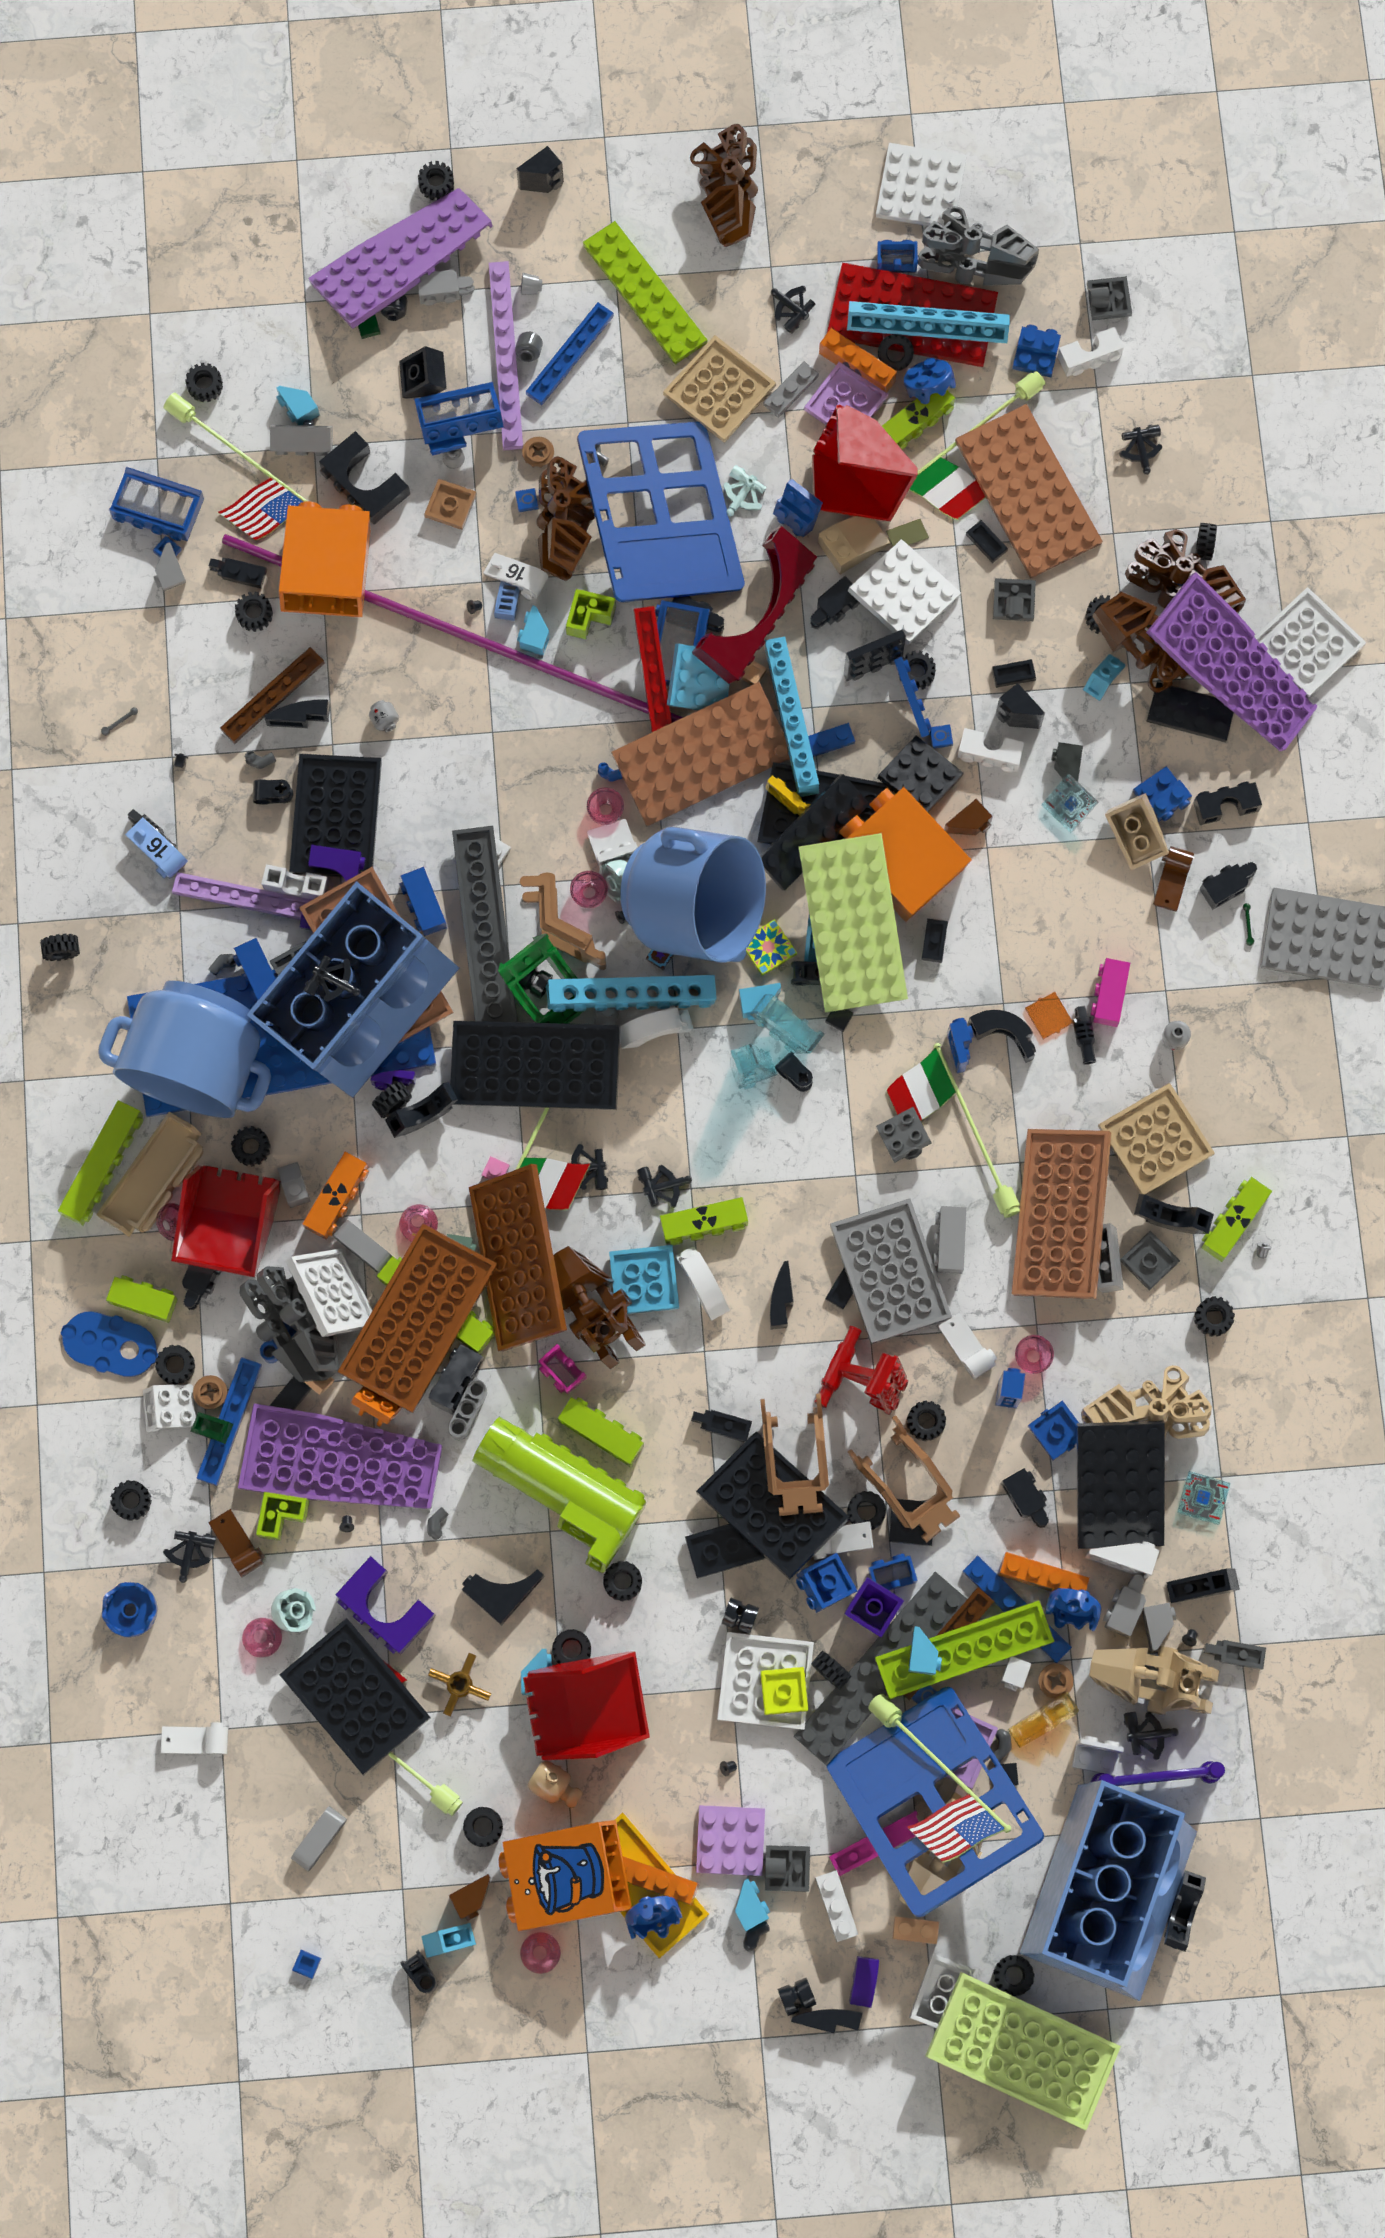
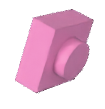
M490 1156L482 1172V1177L489 1180L506 1174L510 1165Z

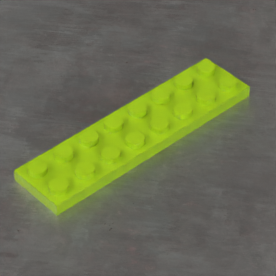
M616 221L583 241L584 248L675 365L708 343L707 338Z
M1036 1601L929 1638L938 1651V1657L942 1658L940 1671L936 1670L935 1675L908 1672L911 1645L877 1656L875 1661L890 1700L1054 1643V1639L1041 1603Z

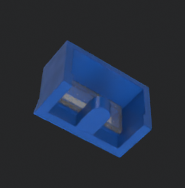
M883 240L877 242V269L896 273H917V241Z
M905 1554L893 1556L892 1561L885 1563L883 1559L872 1562V1566L868 1568L870 1578L889 1591L917 1583L918 1581L911 1556L905 1557Z

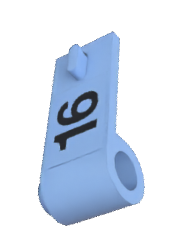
M144 818L140 819L125 834L158 867L156 872L164 879L166 877L171 879L188 862Z

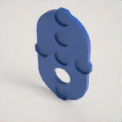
M83 1312L74 1316L61 1329L63 1346L67 1354L76 1362L94 1367L101 1373L111 1372L125 1377L138 1376L146 1372L152 1364L156 1363L155 1360L158 1357L156 1342L152 1334L146 1328L124 1321L122 1317L117 1315L111 1317L97 1312ZM128 1341L137 1343L139 1347V1353L133 1359H126L121 1355V1347Z

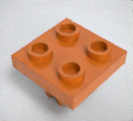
M362 1387L351 1401V1404L360 1408L358 1415L361 1417L367 1412L379 1419L377 1422L378 1427H381L384 1423L388 1425L402 1409V1407L365 1387Z

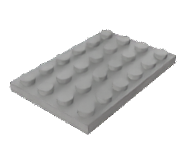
M1273 888L1261 968L1385 990V906Z
M910 1198L830 1223L831 1231L871 1344L943 1322L952 1317Z

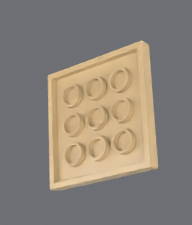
M714 335L663 391V395L725 443L776 387V382Z
M1170 1083L1098 1124L1100 1131L1111 1132L1110 1147L1140 1194L1147 1195L1215 1154Z

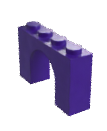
M311 845L308 866L310 868L335 871L347 881L360 874V870H364L365 858L358 851ZM301 913L300 928L311 930L304 915Z
M370 1556L335 1594L339 1598L337 1603L345 1610L350 1608L355 1613L352 1617L361 1625L364 1622L371 1627L369 1632L377 1640L382 1637L387 1642L384 1646L393 1654L397 1651L401 1655L436 1615L418 1599L405 1615L395 1622L383 1623L374 1619L369 1612L368 1598L371 1591L385 1577L388 1571Z

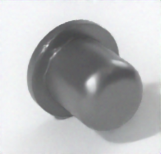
M1257 1243V1256L1263 1259L1266 1258L1268 1251L1272 1247L1266 1243Z

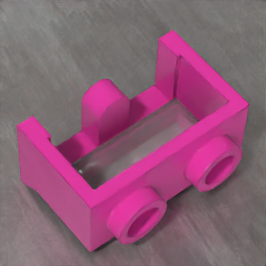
M558 1344L538 1361L541 1365L538 1369L546 1378L551 1376L555 1380L553 1385L561 1394L564 1391L569 1394L587 1378L586 1374L578 1369L574 1361L565 1355Z

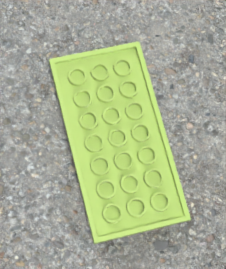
M882 833L800 846V859L825 1013L908 999Z
M960 1972L925 2057L1081 2129L1087 2130L1121 2046Z

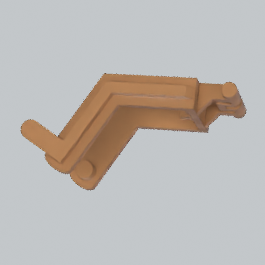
M546 872L539 876L521 877L520 885L522 887H539V891L523 893L522 899L526 903L539 902L540 929H542V934H548L553 946L584 963L588 962L600 970H605L607 967L606 954L595 949L592 935L558 918L555 875Z
M820 1393L816 1394L817 1407L813 1408L814 1413H807L808 1424H815L819 1473L813 1480L782 1482L776 1477L772 1427H778L777 1416L771 1417V1413L766 1412L765 1399H760L768 1491L773 1495L782 1494L784 1507H779L780 1516L798 1514V1506H803L804 1514L823 1512L822 1503L817 1504L816 1491L825 1490L829 1486Z
M895 1415L892 1417V1420L896 1427L892 1429L894 1435L890 1438L896 1446L902 1443L923 1465L937 1485L935 1495L913 1512H907L902 1508L889 1487L870 1468L873 1462L868 1456L862 1459L859 1455L856 1456L852 1449L848 1451V1454L856 1468L882 1495L905 1528L911 1529L919 1525L924 1531L921 1537L927 1543L941 1532L938 1526L940 1523L946 1528L957 1520L960 1514L956 1510L952 1512L946 1504L953 1499V1490L930 1457L907 1434L901 1421Z

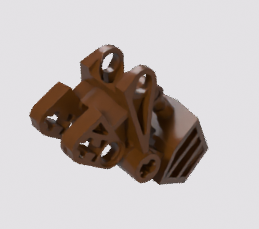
M733 124L718 133L721 144L711 149L703 142L690 155L691 163L700 168V174L703 177L699 184L707 197L701 201V204L720 244L725 247L751 237L756 206L750 199L758 193V186L750 175L756 169L757 146L751 138L747 137V132L740 124ZM697 154H704L701 161H694ZM745 162H750V167L745 170L742 165ZM704 169L707 170L709 174H704Z
M556 456L548 463L547 469L539 477V502L545 508L536 521L537 526L544 531L537 540L541 570L567 581L572 577L592 538L587 533V530L594 520L595 514L592 511L593 506H586L592 502L587 480L582 482L573 477L577 466L562 457ZM555 463L558 464V467H560V470L558 472L557 468L554 466ZM544 494L552 495L549 502L545 500ZM567 516L575 520L576 522L580 523L581 526L576 524L574 521L567 520Z
M1175 529L1165 532L1162 546L1154 538L1138 545L1134 553L1136 561L1128 565L1125 571L1126 578L1131 583L1150 593L1160 590L1157 602L1162 608H1166L1181 589V586L1178 584H1184L1195 572L1238 614L1244 607L1246 598L1224 565L1205 569L1199 563L1201 557L1197 553L1185 556L1188 536L1183 531ZM1179 535L1180 537H1182L1183 541L1178 542L1173 538V536ZM1148 580L1156 581L1157 585H1151Z
M1120 592L1101 605L1092 615L1111 650L1115 652L1125 648L1137 660L1135 664L1138 669H1144L1151 665L1148 687L1153 692L1160 693L1171 687L1172 681L1179 676L1182 679L1189 676L1146 633L1147 630L1145 628L1149 629L1158 618L1154 614L1158 607ZM1135 639L1144 644L1145 653L1142 654L1136 647ZM1153 679H1160L1162 687L1156 688L1152 683Z
M570 1246L556 1252L553 1256L563 1310L567 1313L572 1311L576 1317V1320L569 1324L578 1340L581 1339L593 1353L597 1352L600 1360L609 1369L614 1368L620 1362L612 1348L607 1344L617 1340L621 1334H623L626 1342L635 1351L646 1346L640 1333L627 1315V1307L632 1302L625 1291L621 1288L613 1294L609 1285L614 1280L585 1255ZM596 1290L609 1311L606 1312L594 1299L589 1300L587 1292Z

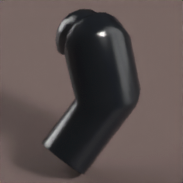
M766 1921L746 1931L743 1941V1947L746 1951L756 1949L760 1936L770 1931Z

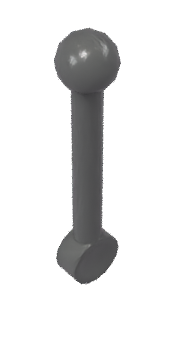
M135 707L131 708L130 712L108 727H103L101 729L102 734L107 736L111 729L130 716L137 715L138 709Z

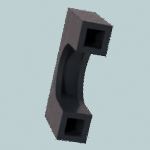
M355 431L319 461L320 473L325 479L328 480L330 478L334 482L333 486L340 494L343 492L347 496L346 499L349 504L356 505L363 511H370V521L375 525L410 495V489L396 472L380 486L372 490H361L350 483L349 474L353 467L370 454L369 444Z

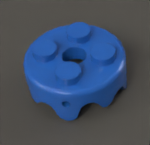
M928 358L911 367L906 372L903 380L908 396L910 398L913 396L917 397L922 404L930 402L931 394L938 393L943 396L948 387H956L951 365L944 360Z
M120 1583L103 1597L102 1618L109 1629L117 1635L123 1637L140 1636L147 1632L156 1620L158 1611L157 1601L151 1591L139 1583ZM129 1604H134L136 1607V1612L133 1616L125 1614V1607Z
M1058 1588L1049 1594L1046 1604V1614L1053 1613L1054 1624L1057 1628H1063L1065 1624L1069 1623L1080 1630L1089 1623V1629L1095 1631L1102 1610L1098 1600L1086 1590Z
M644 1897L627 1912L625 1921L631 1939L636 1938V1935L641 1939H645L649 1931L656 1932L660 1938H666L669 1934L670 1925L679 1924L683 1916L677 1900L672 1897Z

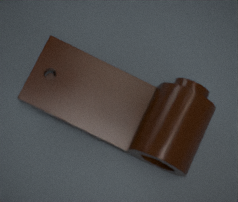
M1170 846L1169 854L1163 856L1161 860L1165 861L1153 905L1177 912L1194 853Z
M231 1509L208 1522L242 1578L264 1564L263 1559L266 1557L259 1547L255 1549Z

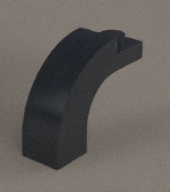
M986 1010L969 1017L968 1023L971 1025L977 1040L995 1033L1004 1034L1016 1043L1025 1063L1034 1059L1035 1046L1032 1041L1028 1042V1039L1032 1038L1033 1032L1028 1024L1017 1015L1004 1010Z
M445 1082L423 1100L411 1106L395 1110L385 1119V1122L394 1138L404 1136L423 1128L453 1109L452 1105L458 1099L449 1082Z
M1139 1194L1134 1215L1146 1219L1145 1222L1190 1234H1209L1214 1216L1213 1213L1199 1207L1175 1206L1146 1194Z
M1184 1871L1167 1920L1164 1945L1186 1952L1192 1922L1204 1892L1206 1877Z

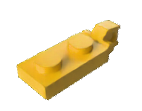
M772 775L767 780L765 789L795 815L798 814L800 816L811 805L803 802L796 792H791L781 779H776Z

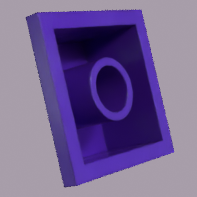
M867 1577L844 1614L879 1637H882L904 1600Z

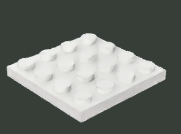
M889 143L875 218L929 226L933 221H936L944 226L943 212L950 207H958L967 155ZM952 212L951 215L956 217L957 212Z
M902 539L848 589L852 596L893 633L903 629L906 635L905 644L907 646L961 594L959 590Z
M1308 587L1255 636L1259 643L1263 642L1270 656L1273 659H1278L1282 670L1286 674H1291L1295 685L1299 689H1304L1307 693V698L1312 696L1366 644L1352 628Z
M342 1248L293 1256L286 1260L289 1272L293 1276L298 1290L307 1305V1309L316 1323V1328L322 1337L361 1330L372 1313V1309Z
M727 1632L717 1720L804 1730L806 1712L764 1714L760 1671L804 1667L808 1701L814 1642Z

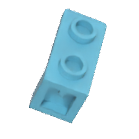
M1109 654L1092 672L1083 690L1100 701L1112 681L1126 665L1118 658Z

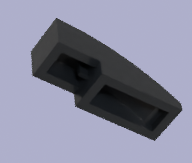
M328 699L307 700L289 704L265 715V722L267 726L308 728V721L329 722L330 704Z
M789 1261L783 1262L773 1287L770 1305V1330L787 1328L788 1326L786 1307L793 1306L794 1303Z
M822 2009L793 2016L791 2022L834 2034L836 2025L858 2031L863 2013L845 2009Z

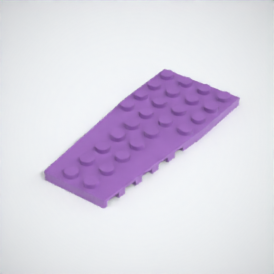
M457 188L372 238L367 239L308 279L310 284L353 329L403 296L421 282L420 277L426 273L428 275L436 270L435 266L441 261L446 263L451 259L450 254L457 249L459 251L463 250L467 241L471 238L476 240L481 236L480 232L487 226L491 228L493 225L489 217L460 188Z
M1196 572L1188 578L1146 632L1192 678L1279 751L1286 750L1317 708L1316 704H1312L1308 700L1304 689H1299L1295 685L1291 674H1286L1282 670L1278 659H1273L1270 656L1265 644L1257 641L1254 637L1255 633L1240 615Z
M254 1404L238 1489L261 1493H276L307 1498L308 1500L431 1509L442 1445L317 1413Z

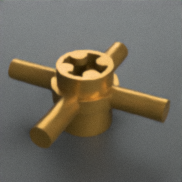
M468 1653L461 1671L454 1672L451 1675L433 1668L430 1669L428 1676L446 1683L447 1690L451 1694L443 1714L451 1717L458 1699L469 1694L489 1701L492 1693L473 1686L472 1679L469 1676L476 1655ZM464 1679V1689L456 1690L457 1687L454 1685V1682Z

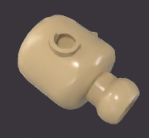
M542 1761L528 1782L529 1790L549 1803L554 1804L559 1799H562L568 1807L574 1808L583 1794L579 1788H573L568 1785L571 1781V1775L561 1769L562 1766L555 1765L550 1761Z

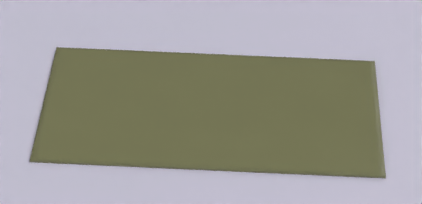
M921 519L886 531L893 547L901 539L910 545L929 538Z

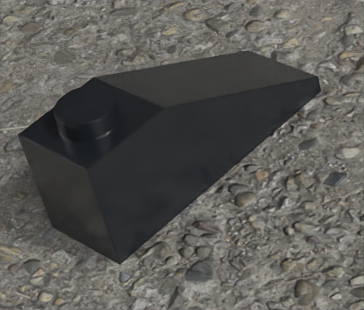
M1235 1568L1221 1569L1166 1582L1171 1603L1240 1590Z

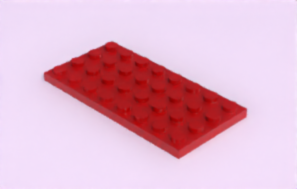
M842 262L827 333L832 328L853 343L878 348L884 338L893 334L847 330L849 301L994 313L998 292ZM902 335L911 342L914 355L977 367L984 366L988 342ZM893 344L888 348V350L904 352L903 347L899 344Z

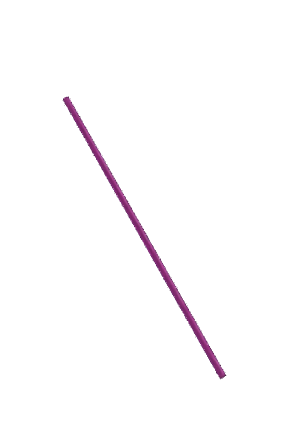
M224 534L222 538V543L280 567L282 565V556L228 534ZM365 590L364 600L649 714L647 702ZM670 712L672 723L684 718Z

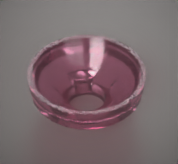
M599 788L588 797L587 812L590 818L598 824H613L623 814V798L612 788ZM602 805H609L612 811L608 815H603L599 811Z
M583 871L577 874L570 884L572 899L583 908L599 906L605 900L608 893L606 880L595 871ZM588 887L593 888L595 895L592 898H586L583 895L584 889Z
M168 1203L161 1207L156 1216V1225L159 1233L170 1241H174L179 1212V1205L175 1203ZM164 1220L167 1221L170 1226L169 1231H167L163 1226Z
M422 1204L412 1205L402 1213L399 1223L400 1230L409 1241H413L420 1227H415L411 1223L412 1218L416 1215L424 1218L423 1224L437 1231V1216L428 1206Z
M1026 1336L1016 1346V1362L1027 1373H1042L1053 1362V1347L1042 1336ZM1034 1350L1039 1353L1040 1357L1037 1362H1030L1027 1359L1029 1351Z
M254 1619L246 1625L243 1631V1645L255 1657H269L281 1645V1630L271 1619ZM259 1630H264L267 1634V1639L263 1643H257L254 1639L255 1633Z
M543 1932L528 1936L523 1942L520 1951L524 1966L531 1972L539 1974L547 1973L554 1969L561 1955L557 1940L550 1934ZM537 1946H543L546 1949L547 1955L542 1960H537L533 1955V1951Z

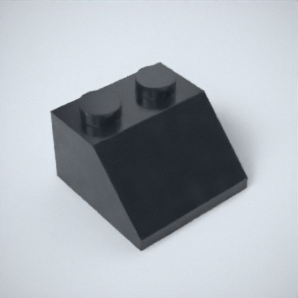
M548 146L516 168L518 188L523 191L549 193L553 189L557 190L564 182L563 164Z
M424 346L399 361L402 398L425 397L438 394L447 389L444 353L442 351Z
M1019 683L999 698L996 709L998 719L1002 723L1006 722L1009 727L1039 729L1042 726L1045 712Z

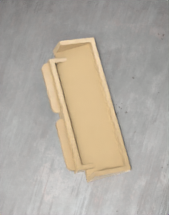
M168 1112L96 1215L128 1237L131 1236L135 1229L141 1233L149 1231L172 1199V1192L175 1187L181 1186L183 1179L191 1172L204 1152L203 1146L197 1142L202 1133L190 1123Z

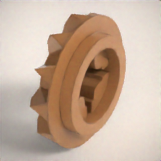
M533 437L524 444L522 456L525 462L532 467L542 468L544 465H548L554 458V447L544 437ZM534 448H535V450L537 449L538 451L543 450V451H542V456H543V458L540 457L539 455L534 456V455H535Z
M204 1376L194 1386V1400L200 1407L206 1410L216 1409L223 1405L227 1397V1386L217 1376ZM208 1384L212 1390H219L213 1394V1401L209 1396L204 1395L208 1392Z
M1053 1663L1047 1665L1039 1675L1038 1683L1040 1690L1050 1698L1058 1699L1065 1697L1073 1687L1071 1671L1062 1664ZM1061 1673L1059 1681L1064 1687L1056 1685L1051 1689L1052 1681L1047 1676L1055 1678Z

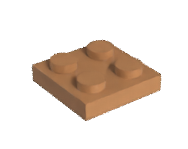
M438 479L424 516L425 518L463 530L477 493L474 490Z

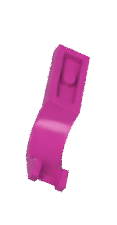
M917 1810L882 1828L893 1848L915 1837L907 1826L919 1822L916 1817L918 1815ZM865 1837L829 1856L840 1877L878 1857V1854L868 1837Z

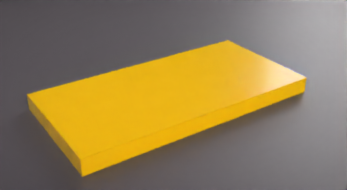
M622 1812L615 1819L622 1856L676 1875ZM627 1883L632 1907L644 1897L663 1896ZM696 1898L692 1906L677 1901L683 1918L680 1919L679 1924L670 1925L669 1934L666 1938H660L654 1931L647 1932V1936L643 1940L659 1959L709 1915ZM629 1910L621 1911L620 1913L625 1918Z

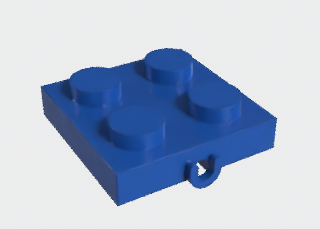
M1063 1400L1050 1410H1044L1040 1413V1417L1028 1425L1030 1431L1053 1461L1066 1451H1071L1075 1448L1074 1445L1077 1444V1423L1079 1422Z

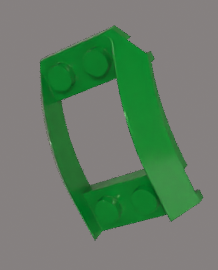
M544 933L532 937L534 941L505 964L500 963L498 972L514 997L535 1023L569 1024L584 1011L566 1009L563 1012H554L551 1009L542 1015L518 983L545 960L548 961L560 979H578L557 948L553 946L548 934ZM570 993L565 998L568 1000L574 999V995Z

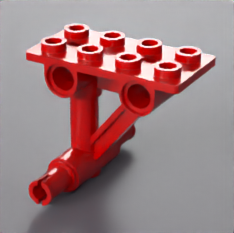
M850 1325L843 1342L838 1344L826 1374L821 1380L822 1387L819 1392L821 1395V1406L827 1408L833 1392L838 1390L845 1377L866 1386L864 1393L871 1397L869 1403L890 1415L892 1410L895 1411L899 1405L900 1399L898 1397L900 1392H904L908 1385L907 1375L898 1356L882 1353L875 1369L850 1364L856 1352L854 1347L862 1333V1330Z

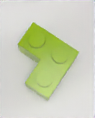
M576 589L566 623V634L587 639L591 621L611 625L616 610V599Z
M264 1492L256 1535L260 1538L281 1541L284 1520L306 1523L309 1500L307 1498Z

